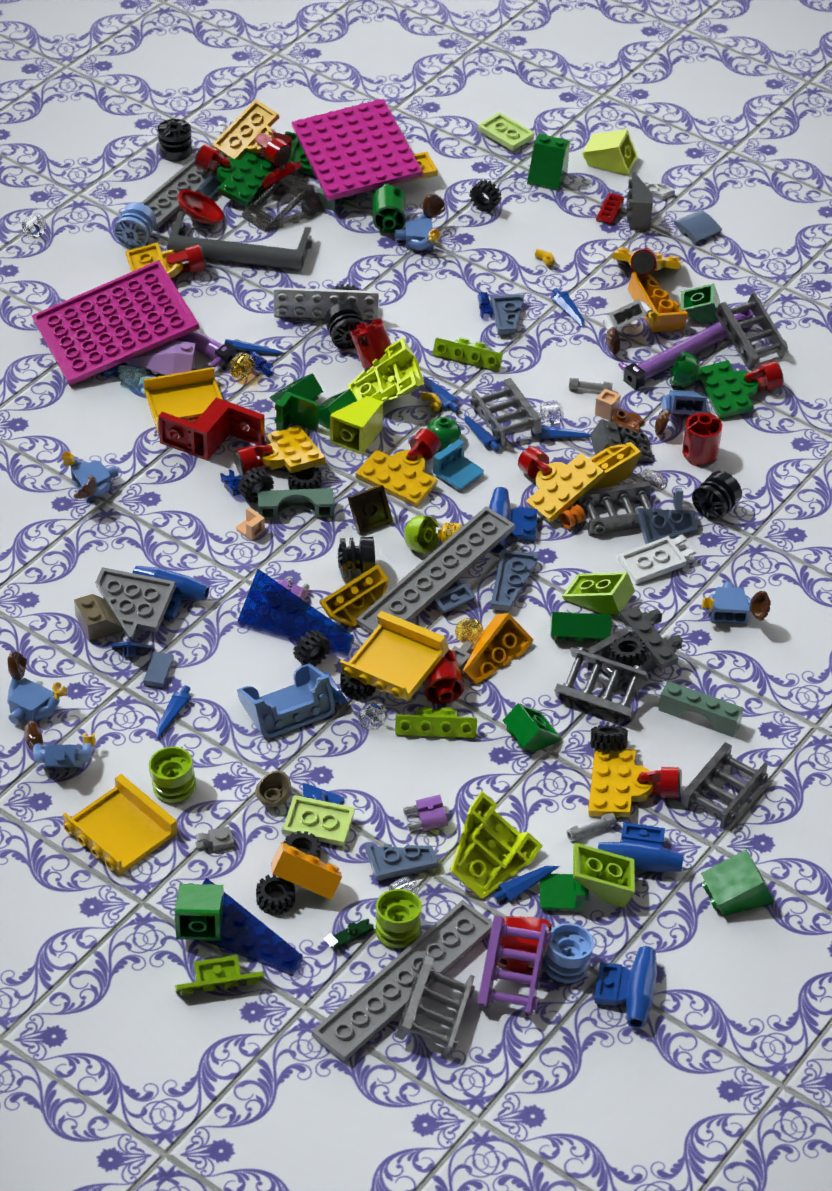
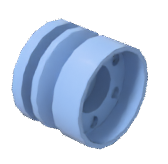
M142 203L128 204L125 206L114 227V234L117 240L130 248L144 246L157 223L156 216L148 206Z
M565 923L551 930L550 944L546 946L543 960L544 969L551 978L558 982L575 983L586 976L594 946L592 935L587 929L577 924Z

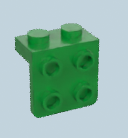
M285 392L282 398L277 400L275 404L276 431L287 429L290 423L317 431L319 427V404L317 402L289 392Z
M550 873L539 881L540 908L542 910L583 911L584 900L589 899V890L573 878V874Z

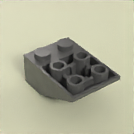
M633 172L632 179L628 181L627 223H630L631 230L650 231L653 193L637 174Z
M601 419L590 434L595 455L607 447L626 445V443L632 442L641 451V456L637 463L653 461L648 436L642 432L639 433L628 427H622L611 421Z

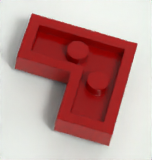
M291 161L284 165V170L281 171L279 168L266 175V180L261 182L263 187L266 188L303 167L300 161L296 163Z

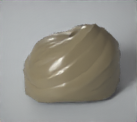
M279 770L265 775L255 789L256 797L266 807L283 805L292 792L290 778L285 772Z

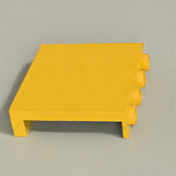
M214 367L143 379L144 394L158 435V415L161 412L195 423L216 397L222 399L215 380Z
M380 611L377 615L378 627L349 662L342 659L339 662L344 675L348 678H355L365 685L369 684L376 687L381 692L385 691L398 699L402 698L409 701L448 652L449 647L445 636Z
M122 774L115 778V787L73 817L66 813L63 814V827L65 831L76 837L83 847L86 846L91 850L94 857L100 858L109 870H114L119 876L178 834L177 820Z

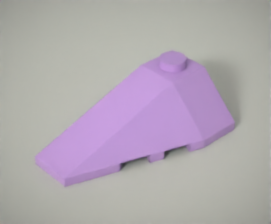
M169 342L123 363L140 369H150L156 375L158 373L171 375L192 371L196 343Z

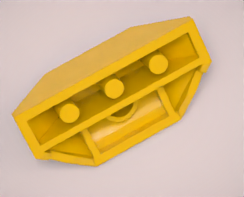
M629 442L626 445L607 447L591 457L589 460L604 470L606 474L591 489L616 486L629 478L641 456V451L632 442Z
M377 564L319 601L330 619L354 627L357 625L356 618L386 593L389 579L380 565Z

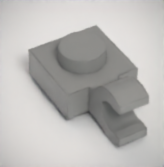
M466 640L461 648L456 646L452 648V651L456 654L460 672L465 667L474 650L471 648L474 643Z
M229 826L208 830V835L205 833L195 835L197 850L212 847L214 852L234 848V840Z

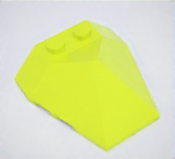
M403 337L384 350L386 353L379 361L375 359L372 362L374 365L367 372L363 370L348 385V389H351L357 400L369 396L385 402L410 394L424 385L418 361Z
M483 791L479 793L469 808L450 873L480 899H483L498 888V885L509 877L514 876L521 868L530 864L543 846L529 832L519 833L495 811L498 804Z

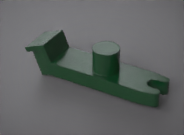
M369 919L358 923L351 922L348 924L347 929L335 935L330 933L324 940L333 950H337L371 932L374 929V925H368Z

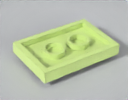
M500 112L478 125L479 132L512 151L535 137V132Z
M294 795L284 823L283 834L290 835L293 832L297 834V831H301V833L307 831L309 835L311 833L319 839V842L344 847L355 814V807Z

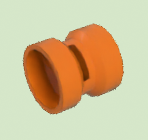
M575 505L569 511L565 510L559 515L560 521L566 529H571L575 524H581L586 520L585 512L579 505Z

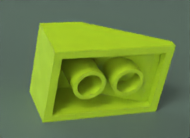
M628 572L577 574L562 597L563 600L601 614L617 615L623 610L635 589Z
M574 843L573 878L602 901L625 908L635 893L634 859Z

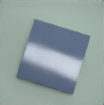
M698 210L674 222L682 235L687 234L694 245L718 235L722 231L718 223L702 210Z
M457 580L435 598L431 605L444 614L476 599V596L466 583L461 584Z

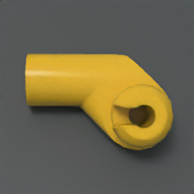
M540 249L536 250L535 257L543 259L545 265L552 266L555 263L552 253Z
M421 393V400L430 401L431 411L437 412L442 408V402L436 393Z

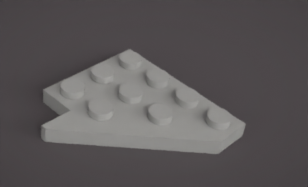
M104 567L101 568L95 582L97 589L131 642H133L138 629L158 631L176 588L175 581Z

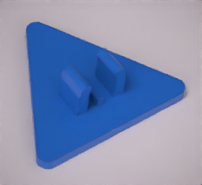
M120 642L110 645V647L123 648V657H135L136 648L154 649L153 645L134 642Z
M307 783L303 784V797L335 804L344 803V797Z

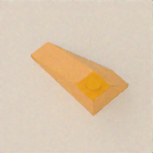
M509 613L497 614L485 628L462 671L475 685L479 684L501 667L508 665L513 659L523 655L534 640Z

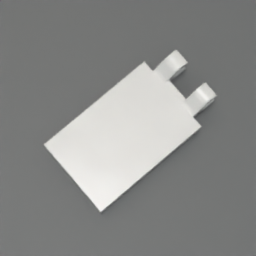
M679 535L674 539L667 536L618 554V561L625 571L628 572L635 585L687 566V563H692L696 560L693 556L696 552L692 547L686 549L684 542L687 540L683 535Z

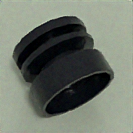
M168 119L158 125V153L160 157L168 161H182L189 158L192 154L190 124L181 119Z
M337 303L325 315V324L329 335L336 347L340 349L355 348L350 331L356 329L358 324L364 323L361 312L353 303Z
M725 471L713 472L692 493V501L696 510L703 517L713 521L722 519L742 498V490L738 481Z
M360 537L359 546H355L354 539L349 538V547H346L345 538H340L337 554L338 568L342 578H347V569L351 571V578H355L356 569H360L361 574L375 566L373 537Z

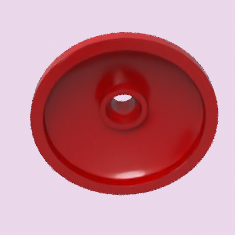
M182 190L177 195L180 207L191 220L205 224H216L222 221L224 217L223 211L205 195L192 190Z

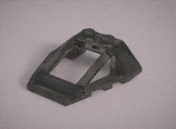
M289 174L262 189L245 208L242 218L262 231L268 232L282 228L283 224L290 222L296 224L304 218L307 220L313 219L325 212V208L311 186ZM289 192L295 196L274 218L259 208L272 194L280 196ZM301 202L302 212L285 217Z

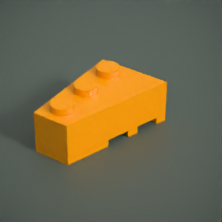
M281 842L271 863L273 875L332 900L342 879L339 867L330 863L325 864L317 857L307 855L284 842Z

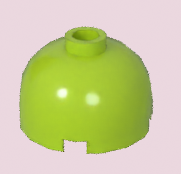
M426 515L416 516L409 520L404 529V539L407 546L418 553L428 554V551L432 552L438 543L436 527L439 528L437 520L432 516Z

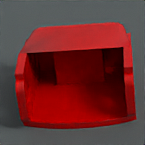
M507 916L504 918L505 924H508L509 927L541 932L543 923L547 924L548 931L552 930V924L545 919ZM509 935L502 937L501 945L504 948L537 954L538 940ZM506 957L498 958L497 965L499 967L506 968L515 973L533 975L534 968L529 966H534L535 962Z

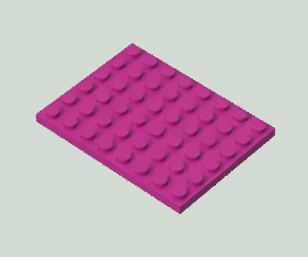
M384 98L291 122L297 139L327 201L381 188L384 184L393 185L423 177L422 170Z
M159 260L31 315L69 386L200 329L198 322Z

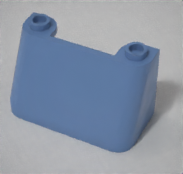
M309 663L296 669L293 675L294 685L259 697L257 689L253 686L237 689L241 704L259 732L267 738H272L329 717L334 712L335 703L330 680L327 675Z

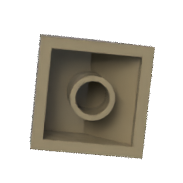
M90 594L74 599L75 616L89 642L123 632L122 627L104 598Z

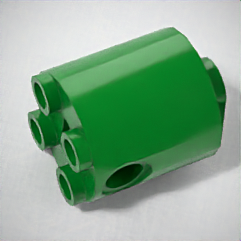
M384 184L373 195V224L379 231L393 233L395 230L402 229L405 225L406 196L399 188L390 184Z

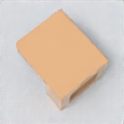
M604 389L596 398L595 415L611 421V414L620 407L621 395Z
M247 508L246 520L236 527V531L252 541L265 532V518L251 508Z

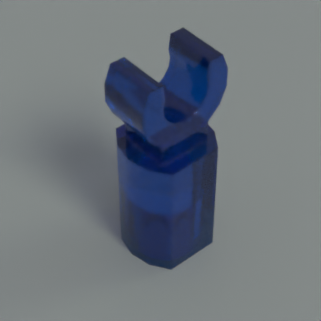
M480 292L477 296L480 317L483 318V314H489L490 318H492L493 309L491 308L489 294L487 292Z
M254 351L248 354L247 362L255 369L262 371L266 377L274 374L270 370L273 368V365L267 362L265 358Z

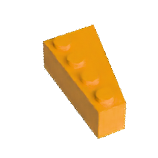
M632 273L628 291L633 300L640 299L653 312L659 313L660 323L654 321V325H650L649 317L643 316L651 332L684 330L688 313L679 308L680 304L677 301H672L669 298L670 294L666 290H662L660 284L650 274L643 276Z

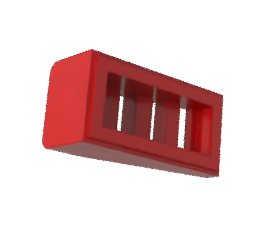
M609 193L596 217V221L612 225L623 208L624 197Z

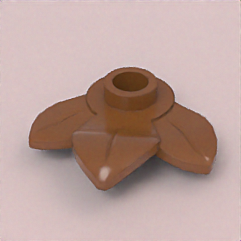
M615 409L611 414L613 423L640 433L639 425L644 424V420L638 414L626 412L623 409Z

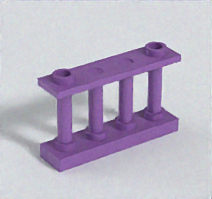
M494 915L477 1001L480 1007L489 1008L490 1002L499 1001L527 1006L526 1013L533 1016V1010L537 1011L539 1005V997H536L545 946L546 944L549 945L551 940V931H548L547 924L542 923L541 932L509 927L508 924H505L502 916ZM509 935L538 940L537 954L504 948L501 945L502 937ZM506 957L535 962L533 975L499 970V967H497L498 958ZM503 979L531 984L529 996L522 997L495 992V989H492L494 980Z

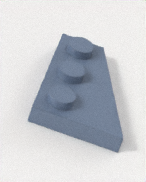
M524 294L490 296V304L498 335L515 334L524 302Z
M635 508L645 544L667 536L671 538L698 529L694 511Z
M365 843V851L376 881L438 868V860L432 846L406 845L402 848L392 847V844H384V847H378Z

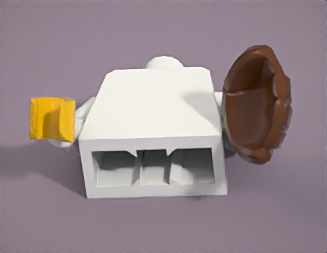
M640 299L610 312V316L604 320V325L607 329L606 343L610 352L617 354L620 351L618 328L643 316L649 317L650 325H654V321L660 323L659 313L653 312Z

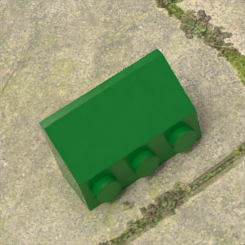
M551 611L550 635L555 636L554 640H566V637H574V641H586V638H594V642H601L611 634L612 615Z

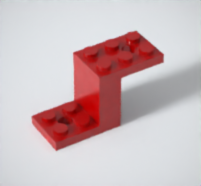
M217 397L195 423L165 412H161L158 415L161 444L206 461L210 459L229 435L256 445H263L265 443V419L263 414Z

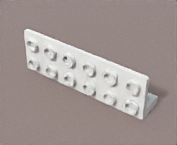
M275 287L274 317L325 319L326 312L337 303L350 302L359 308L363 320L378 319L379 292Z

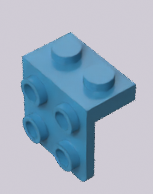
M460 439L450 444L441 452H438L433 458V473L457 490H462L484 474V470L464 457L465 443Z

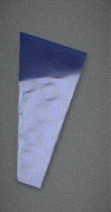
M257 569L237 621L239 624L299 642L301 641L300 637H305V633H310L311 630H318L331 642V649L329 651L346 656L349 655L355 639L351 633Z
M206 877L202 884L214 883ZM224 892L220 941H203L294 976L303 961V955Z

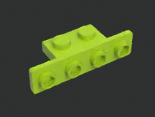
M437 337L432 353L436 356L496 371L500 370L503 358L502 353L491 351V347L486 346V343L478 341L472 343L469 342V339L462 337L455 341Z
M421 707L416 709V715H396L395 734L476 738L477 718L457 717V710L448 707L441 708V710Z
M238 955L195 961L193 964L196 982L175 985V993L180 992L181 995H190L197 989L209 992L216 990V986L225 985V988H234L238 986V983L247 982V985L260 983V980L264 979L265 975L264 971L241 975Z

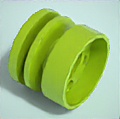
M174 746L160 749L152 755L149 760V771L153 792L156 797L168 803H176L188 799L196 789L194 766L189 752Z
M393 889L379 896L376 902V936L384 945L392 948H405L420 937L422 905L417 895L404 889Z

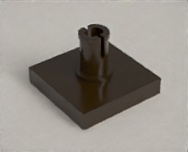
M379 485L347 497L357 533H363L393 521L384 485Z

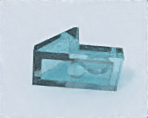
M133 365L119 366L120 385L124 388L138 390L140 377L147 376L148 369Z

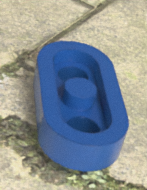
M325 672L324 674L330 680L335 705L337 703L343 705L347 702V699L329 672Z

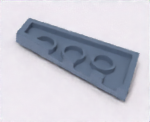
M501 550L491 609L510 611L539 561V554Z

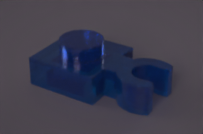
M229 470L228 476L220 473L221 482L224 483V487L233 496L241 494L237 486L240 484L238 482L239 479H243L242 476L238 475L235 477L233 470Z

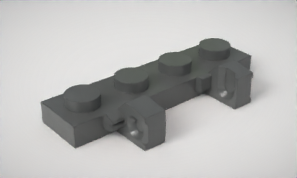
M636 606L620 612L622 622L633 636H636V639L641 638L645 642L646 652L660 670L678 663V657L675 652L682 648L683 639L680 635L672 636L668 640L661 637L654 628L655 624L662 621V613L659 609L652 610L649 613H642Z

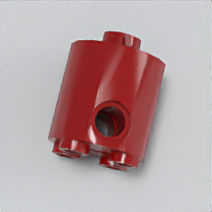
M381 318L373 320L371 324H366V322L358 324L356 329L350 331L363 368H371L374 365L372 362L375 359L379 361L386 353L384 350L392 344Z
M695 413L686 421L682 452L684 457L693 466L709 464L718 459L723 425L717 416L710 413Z
M450 649L422 683L425 696L432 703H450L458 699L464 692V683L456 654Z

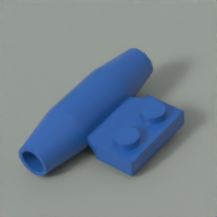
M504 487L495 488L488 508L515 524V530L509 535L517 540L534 542L536 538L537 509L520 506L519 508L511 509L508 490ZM508 536L496 545L491 552L501 553V550L505 548Z
M138 565L133 570L134 574L176 582L175 591L164 615L168 619L174 620L181 607V598L205 601L209 595L210 587L187 575L158 567Z
M623 822L621 842H599L598 849L634 859V869L650 872L682 871L684 855L663 848L665 828Z
M650 946L640 947L631 970L622 966V964L600 963L594 1003L617 1006L619 1003L626 1002L627 1024L632 1028L639 1029L645 1026L653 1004L657 978L655 949Z

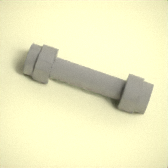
M570 378L569 388L573 390L584 388L600 391L608 389L612 391L613 383L605 381L603 384L579 381V378Z
M613 813L603 815L601 820L579 828L577 825L571 827L566 832L567 837L571 842L581 840L585 834L604 827L606 830L617 825V820Z

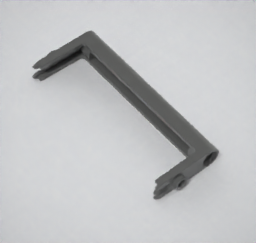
M179 211L175 222H172L171 234L167 244V250H174V253L184 251V248L199 244L202 247L205 259L302 270L308 249L312 247V236H310L312 227H305L297 249L182 236L185 222H182L185 212Z

